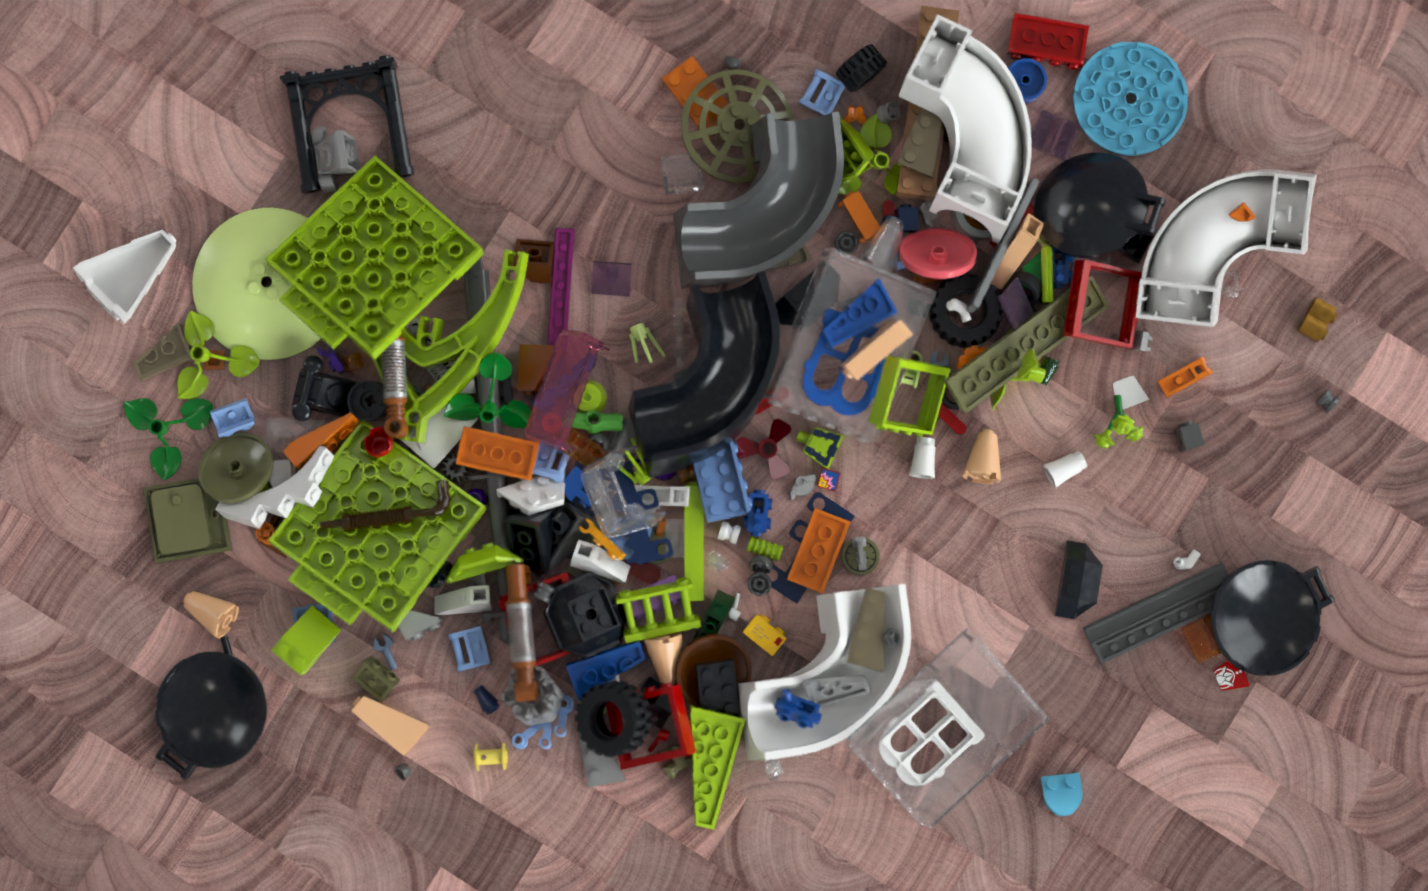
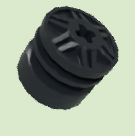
M366 380L355 384L348 393L347 398L350 412L360 420L378 421L385 418L389 412H386L388 407L383 402V392H386L382 390L384 389L382 387L384 384ZM369 398H373L374 400H376V403L371 404V402H369Z

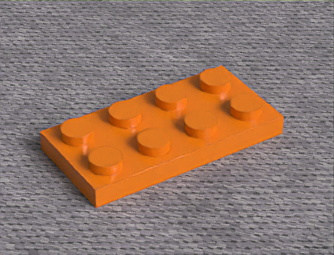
M691 56L665 75L662 81L680 105L684 107L688 96L694 88L704 79L708 78V76L693 56ZM710 82L700 90L697 96L708 100L718 89ZM722 95L712 103L721 109L728 105ZM692 103L689 116L700 130L699 122L703 107ZM709 110L706 116V128L716 126L718 116Z
M464 426L456 464L531 481L540 443Z
M815 508L787 580L823 594L851 522Z

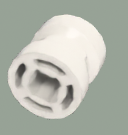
M723 521L717 539H729L730 543L736 545L741 526L734 525L732 527L729 522Z

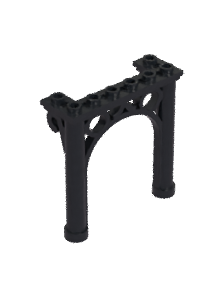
M390 55L380 56L379 60H375V64L373 62H365L359 67L347 65L341 70L328 68L323 73H317V71L306 72L305 76H301L296 71H288L280 76V80L287 88L302 181L300 185L301 193L320 191L311 137L312 120L316 112L325 103L344 95H359L369 98L383 109L388 123L395 173L401 178L415 175L414 167L411 166L396 74L398 64L394 57H390ZM359 78L358 88L360 90L355 89V86L347 84L345 80ZM376 79L378 87L371 93L362 88L365 80ZM337 81V85L330 90L332 93L328 94V90L323 83ZM382 88L384 89L386 105L376 97ZM310 89H323L324 94L318 102L308 98V91ZM304 100L314 105L308 116L306 115Z

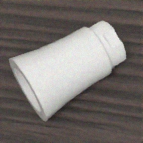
M917 437L909 476L923 479L935 478V439Z
M1077 451L1056 461L1044 464L1042 467L1048 481L1056 489L1063 482L1087 468V464L1082 453Z

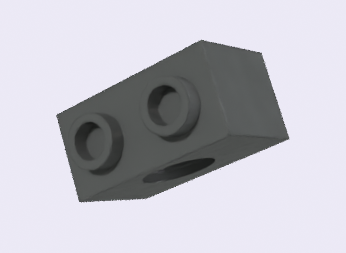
M1191 420L1179 424V428L1174 430L1180 452L1205 445L1199 423L1193 424Z

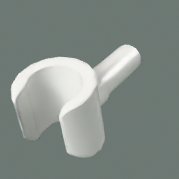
M736 593L734 603L728 614V617L734 621H737L741 612L736 610L741 595L739 593Z

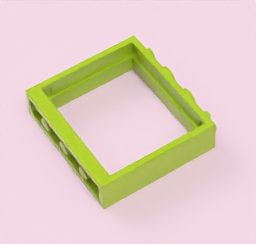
M887 355L868 422L875 424L876 429L884 431L888 428V431L899 433V430H901V433L912 435V432L913 435L923 437V434L933 435L946 388L944 380L949 377L951 369L938 364ZM901 367L931 373L917 424L887 420Z

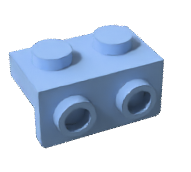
M247 398L210 411L219 437H229L236 431H245L255 425V417Z

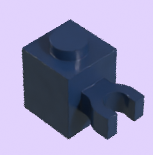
M902 204L900 208L895 210V216H885L882 218L883 225H895L896 233H909L919 230L918 207H912L911 204Z

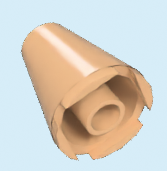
M983 429L982 432L978 433L963 471L962 477L967 480L968 477H971L972 482L981 484H994V480L1000 483L1001 471L998 439L993 430Z
M196 591L187 593L183 599L184 608L217 638H222L231 629L228 625L231 621L235 622L238 615L239 607L234 603Z
M677 632L645 639L644 643L659 681L664 684L672 683L674 685L676 683L675 667L682 648V633Z

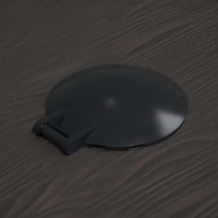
M1094 152L1072 157L1059 164L1047 175L1037 192L1034 214L1035 218L1044 223L1041 235L1053 248L1073 257L1094 258L1125 246L1124 243L1131 237H1135L1137 233L1154 236L1156 231L1155 225L1166 200L1162 197L1148 194L1142 175L1131 163L1116 155ZM1150 205H1153L1148 225H1144Z
M1260 560L1238 568L1224 580L1213 601L1211 628L1217 647L1232 665L1249 674L1273 676L1285 673L1305 660L1319 637L1321 609L1335 601L1320 575L1319 567L1315 566L1301 573L1283 562ZM1312 577L1322 594L1323 599L1321 600L1310 580Z
M221 652L197 653L176 664L164 678L157 694L156 722L165 743L155 758L159 761H164L186 781L196 767H223L233 764L246 756L260 739L267 718L265 692L255 672L240 659ZM171 751L187 764L186 768L167 755L168 752Z

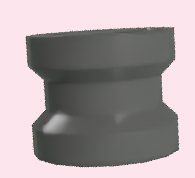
M1328 389L1315 403L1321 405L1324 411L1328 413L1340 399L1334 397L1332 391Z
M538 580V587L532 592V595L549 603L550 595L554 593L555 588Z

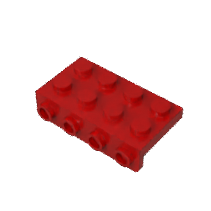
M1014 13L1007 55H1010L1015 60L1027 58L1039 63L1041 61L1049 62L1048 65L1051 66L1067 65L1069 69L1078 70L1084 65L1089 25Z

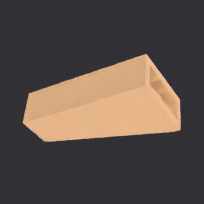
M1029 213L1016 230L990 283L992 286L994 285L1002 290L1038 241L1044 226L1042 221Z
M891 318L841 364V367L844 369L842 373L849 380L851 378L853 380L860 379L913 333L900 319Z
M359 696L352 704L354 708L351 711L403 756L411 750L430 727L428 723L368 696H363L362 698Z

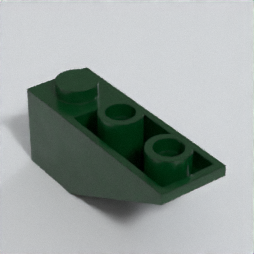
M718 589L693 640L703 635L718 633L735 600L734 597Z

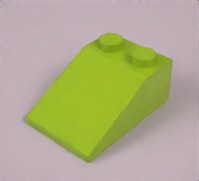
M312 605L281 637L271 651L299 675H304L342 629Z

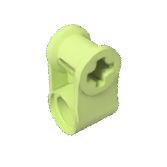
M910 351L905 356L908 359L911 354H915L918 356L919 361H922V355L917 351ZM901 368L898 385L907 384L916 389L920 371Z

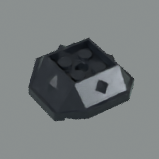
M588 572L554 587L555 591L551 594L550 601L545 607L543 615L558 649L585 659L621 642L626 624V615L622 604H617L615 596L617 592L612 582L592 572ZM587 610L592 613L590 620L586 617Z

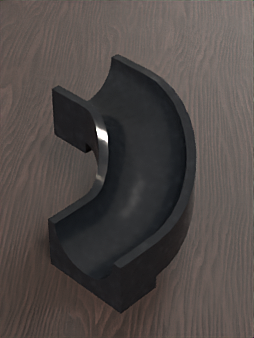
M765 271L758 272L746 284L724 292L706 293L700 291L699 285L692 286L686 308L695 338L699 340L698 354L693 364L676 381L632 392L628 410L649 478L686 470L687 465L700 462L715 455L740 435L759 409L776 367L780 344L779 317Z

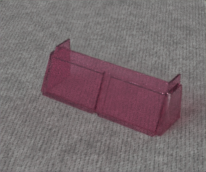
M563 329L562 333H559L543 378L544 383L540 386L524 432L526 434L525 438L556 450H575V448L567 445L566 442L598 350H610L603 346V342L585 332Z

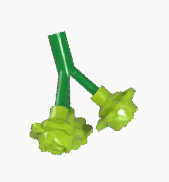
M1121 395L1114 396L1115 413L1108 428H1105L1104 432L1099 435H1093L1096 438L1095 444L1101 448L1107 449L1109 446L1115 445L1110 437L1111 429L1116 431L1118 435L1125 434V440L1130 439L1131 442L1138 441L1143 437L1142 431L1144 427L1134 426V419L1124 414Z

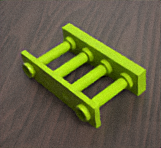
M682 577L676 579L675 582L633 591L623 590L619 594H615L617 604L623 603L628 624L627 629L623 631L625 643L700 628L699 616L692 613L687 590L693 588L691 578ZM680 591L685 614L683 617H673L668 593ZM661 595L666 619L657 623L654 621L649 597ZM642 599L647 623L644 626L638 627L635 625L631 601Z

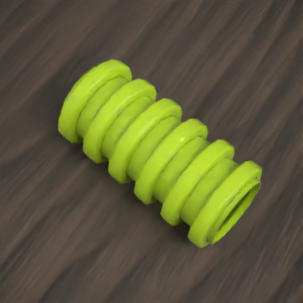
M754 536L750 537L746 548L747 552L752 551V554L758 553V555L768 556L771 560L773 558L776 559L775 561L777 562L780 560L783 545L778 546L777 543L771 544V541L765 542V539L762 541L759 537L757 539Z

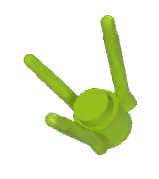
M631 438L630 440L643 466L640 467L628 450H625V454L637 469L633 472L635 476L618 463H614V466L628 476L634 484L639 483L642 486L651 478L648 477L641 451L634 438Z

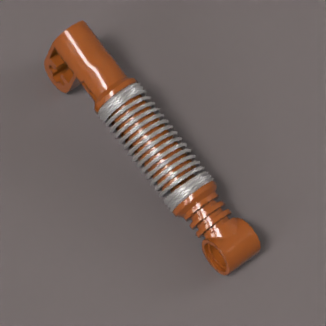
M402 334L381 355L383 357L381 358V363L383 364L382 367H384L381 369L383 370L382 374H384L382 375V380L384 381L382 382L384 384L382 386L384 389L382 390L386 391L383 392V402L388 407L386 412H389L386 414L389 418L386 419L384 429L388 435L398 439L404 438L409 430L406 418L403 417L406 416V413H404L405 408L403 407L408 397L406 393L407 380L405 379L407 378V373L405 372V339L402 337ZM399 423V430L394 432V426Z
M525 564L505 566L508 591L506 608L507 613L510 614L507 615V617H510L507 619L510 621L508 622L510 624L508 627H511V629H508L511 631L508 634H511L509 638H512L509 640L512 641L510 648H513L510 650L513 652L511 655H516L511 657V663L514 670L517 671L515 675L518 676L515 678L518 682L514 685L515 698L517 702L533 701L538 698L536 681H532L535 677L532 676L534 671H531V669H534L536 660L535 650L533 649L535 646H533L534 642H532L534 641L532 639L534 636L532 635L533 632H531L533 625H530L532 624V618H530L532 612L529 611L531 610V603L527 598L526 585H531L532 582L531 570Z

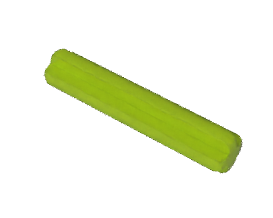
M1044 246L1041 248L1042 302L1051 303L1054 301L1052 247Z

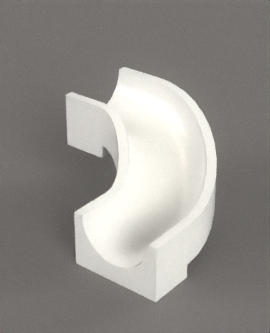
M937 14L899 94V97L937 115L947 130L950 148L948 171L929 211L936 214L941 210H953L969 215L982 223L990 231L992 241L999 244L1022 198L1029 175L1031 130L1027 108L1013 75L1003 61L985 44L971 37L972 30Z
M1266 169L1245 171L1219 179L1186 199L1163 223L1148 250L1142 278L1139 283L1136 318L1214 327L1218 322L1223 278L1228 267L1235 259L1246 252L1256 249L1305 254L1307 252L1310 211L1317 174ZM1242 202H1245L1256 218L1240 222L1232 219L1228 214Z
M905 584L872 588L885 592L884 633H886L887 629H893L898 631L900 637L898 646H894V648H888L884 644V672L846 663L865 589L816 595L821 634L826 633L825 644L817 657L804 668L788 676L738 684L741 715L745 719L743 730L747 761L803 755L830 747L858 731L882 709L898 686L910 653L911 624ZM864 676L870 686L871 693L820 707L819 713L822 714L819 724H814L813 728H801L796 722L791 720L787 722L782 721L776 715L777 709H774L777 699L782 698V691L784 689H789L791 694L811 701L803 686V680Z

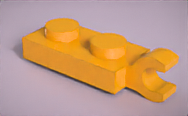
M586 519L589 523V528L585 530L580 526V531L594 536L592 540L599 547L603 545L607 549V555L613 560L617 558L622 561L626 554L598 529L592 520Z

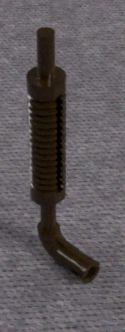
M441 480L436 482L438 499H436L437 504L434 505V508L412 510L411 506H403V508L399 507V509L397 507L395 509L392 508V510L388 508V510L381 509V511L377 510V512L376 510L373 512L372 510L370 512L366 511V513L364 511L362 513L355 512V515L354 513H351V515L346 513L341 514V519L321 521L320 529L342 527L343 531H351L352 528L353 530L356 528L359 530V528L363 529V527L365 529L367 527L374 528V526L378 527L379 525L381 527L382 525L385 526V524L392 526V524L396 525V523L398 525L404 522L405 524L413 523V518L441 516L447 511L451 501L449 481L443 480V488Z

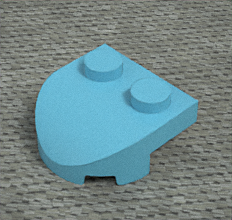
M1080 773L1041 777L1045 807L1057 816L1073 814L1080 806L1083 793Z

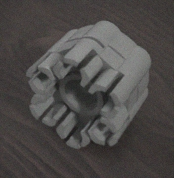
M535 666V669H531V671H534L532 676L535 677L532 681H536L540 697L533 704H529V701L517 702L514 685L518 682V680H515L518 676L515 675L517 671L513 670L509 674L512 677L509 678L511 686L504 690L506 695L501 694L502 701L513 710L515 717L527 726L553 722L557 718L561 702L564 700L563 690L559 688L551 675L543 668Z

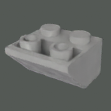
M411 610L398 627L404 638L413 642L424 636L423 632L426 630L432 632L441 627L439 623L443 620L441 617Z

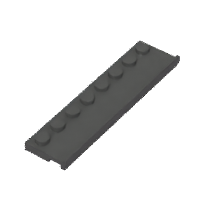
M1221 562L1084 626L1083 629L1099 663L1103 664L1211 613L1215 595L1228 577L1224 564Z

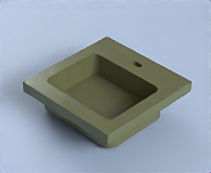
M198 478L143 487L155 563L232 551L228 520L216 510L219 502L208 496L200 485Z

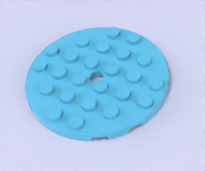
M1120 42L1098 51L1083 66L1075 82L1073 106L1081 129L1093 143L1114 154L1138 156L1159 149L1177 133L1186 116L1188 90L1185 78H1183L1178 65L1165 52L1155 46L1142 42ZM1133 94L1136 98L1135 103L1128 104L1125 99L1126 95Z

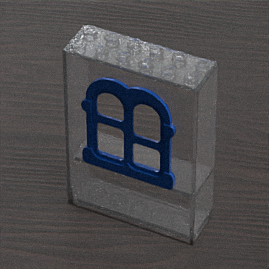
M833 247L823 248L764 398L769 399L767 403L780 408L785 406V410L793 414L800 415L802 413V417L810 421L817 422L819 420L821 421L820 425L831 429L836 427L838 428L837 432L851 437L855 435L854 439L863 443L877 442L881 429H876L875 424L868 421L885 358L876 364L872 374L866 373L860 378L866 381L868 386L862 399L857 402H849L842 395V386L846 378L842 373L844 370L842 367L835 384L828 390H820L814 385V371L822 354L834 357L843 363L858 349L863 337L870 338L891 318L900 319L913 334L889 355L910 359L937 292ZM880 278L897 313L855 335L847 353L830 349L826 345V340L821 331L873 282ZM901 367L892 402L894 400V397L896 395V392L898 390V387L900 385L906 368Z

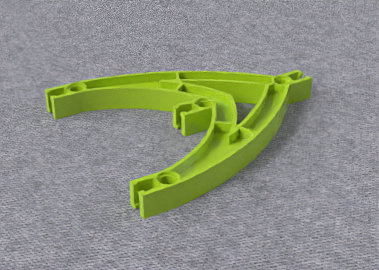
M504 250L501 274L492 294L477 314L451 335L442 339L444 320L439 318H433L432 332L428 333L429 322H431L432 318L420 316L417 337L407 326L402 329V337L405 339V356L419 366L430 368L456 358L458 359L420 397L411 385L408 377L405 378L407 380L406 393L408 398L403 408H405L404 413H406V416L404 417L406 418L409 430L407 435L400 440L425 444L428 420L447 406L454 395L462 392L480 371L479 367L482 359L486 355L493 353L518 303L525 281L529 254L518 251L517 265L513 267V256L516 255V252ZM515 271L516 277L511 281L510 274ZM430 337L431 344L426 346V340ZM381 353L373 361L381 379H383L382 375L384 374H382L383 370L381 369L384 367H382L383 364L381 363V358H383ZM418 413L419 419L415 423L413 418L414 415ZM415 426L416 436L415 438H411L412 430Z

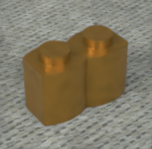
M1315 297L1296 331L1315 342H1319L1320 339L1324 340L1328 333L1326 329L1328 324H1332L1338 315L1335 313L1337 308Z

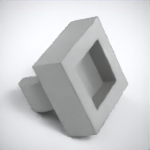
M1135 331L1133 346L1128 348V350L1143 352L1151 350L1150 347H1147L1148 340L1153 339L1149 336L1150 333Z

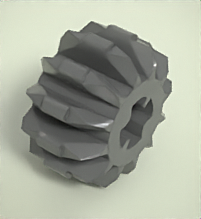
M452 452V459L446 455L445 459L448 462L441 461L440 463L446 466V468L440 469L441 473L447 472L444 477H450L449 481L452 483L456 478L457 484H461L460 477L467 481L468 478L464 474L471 475L472 472L467 470V468L471 467L459 465L461 470L456 473L454 470H451V467H454L453 464L456 463V453Z

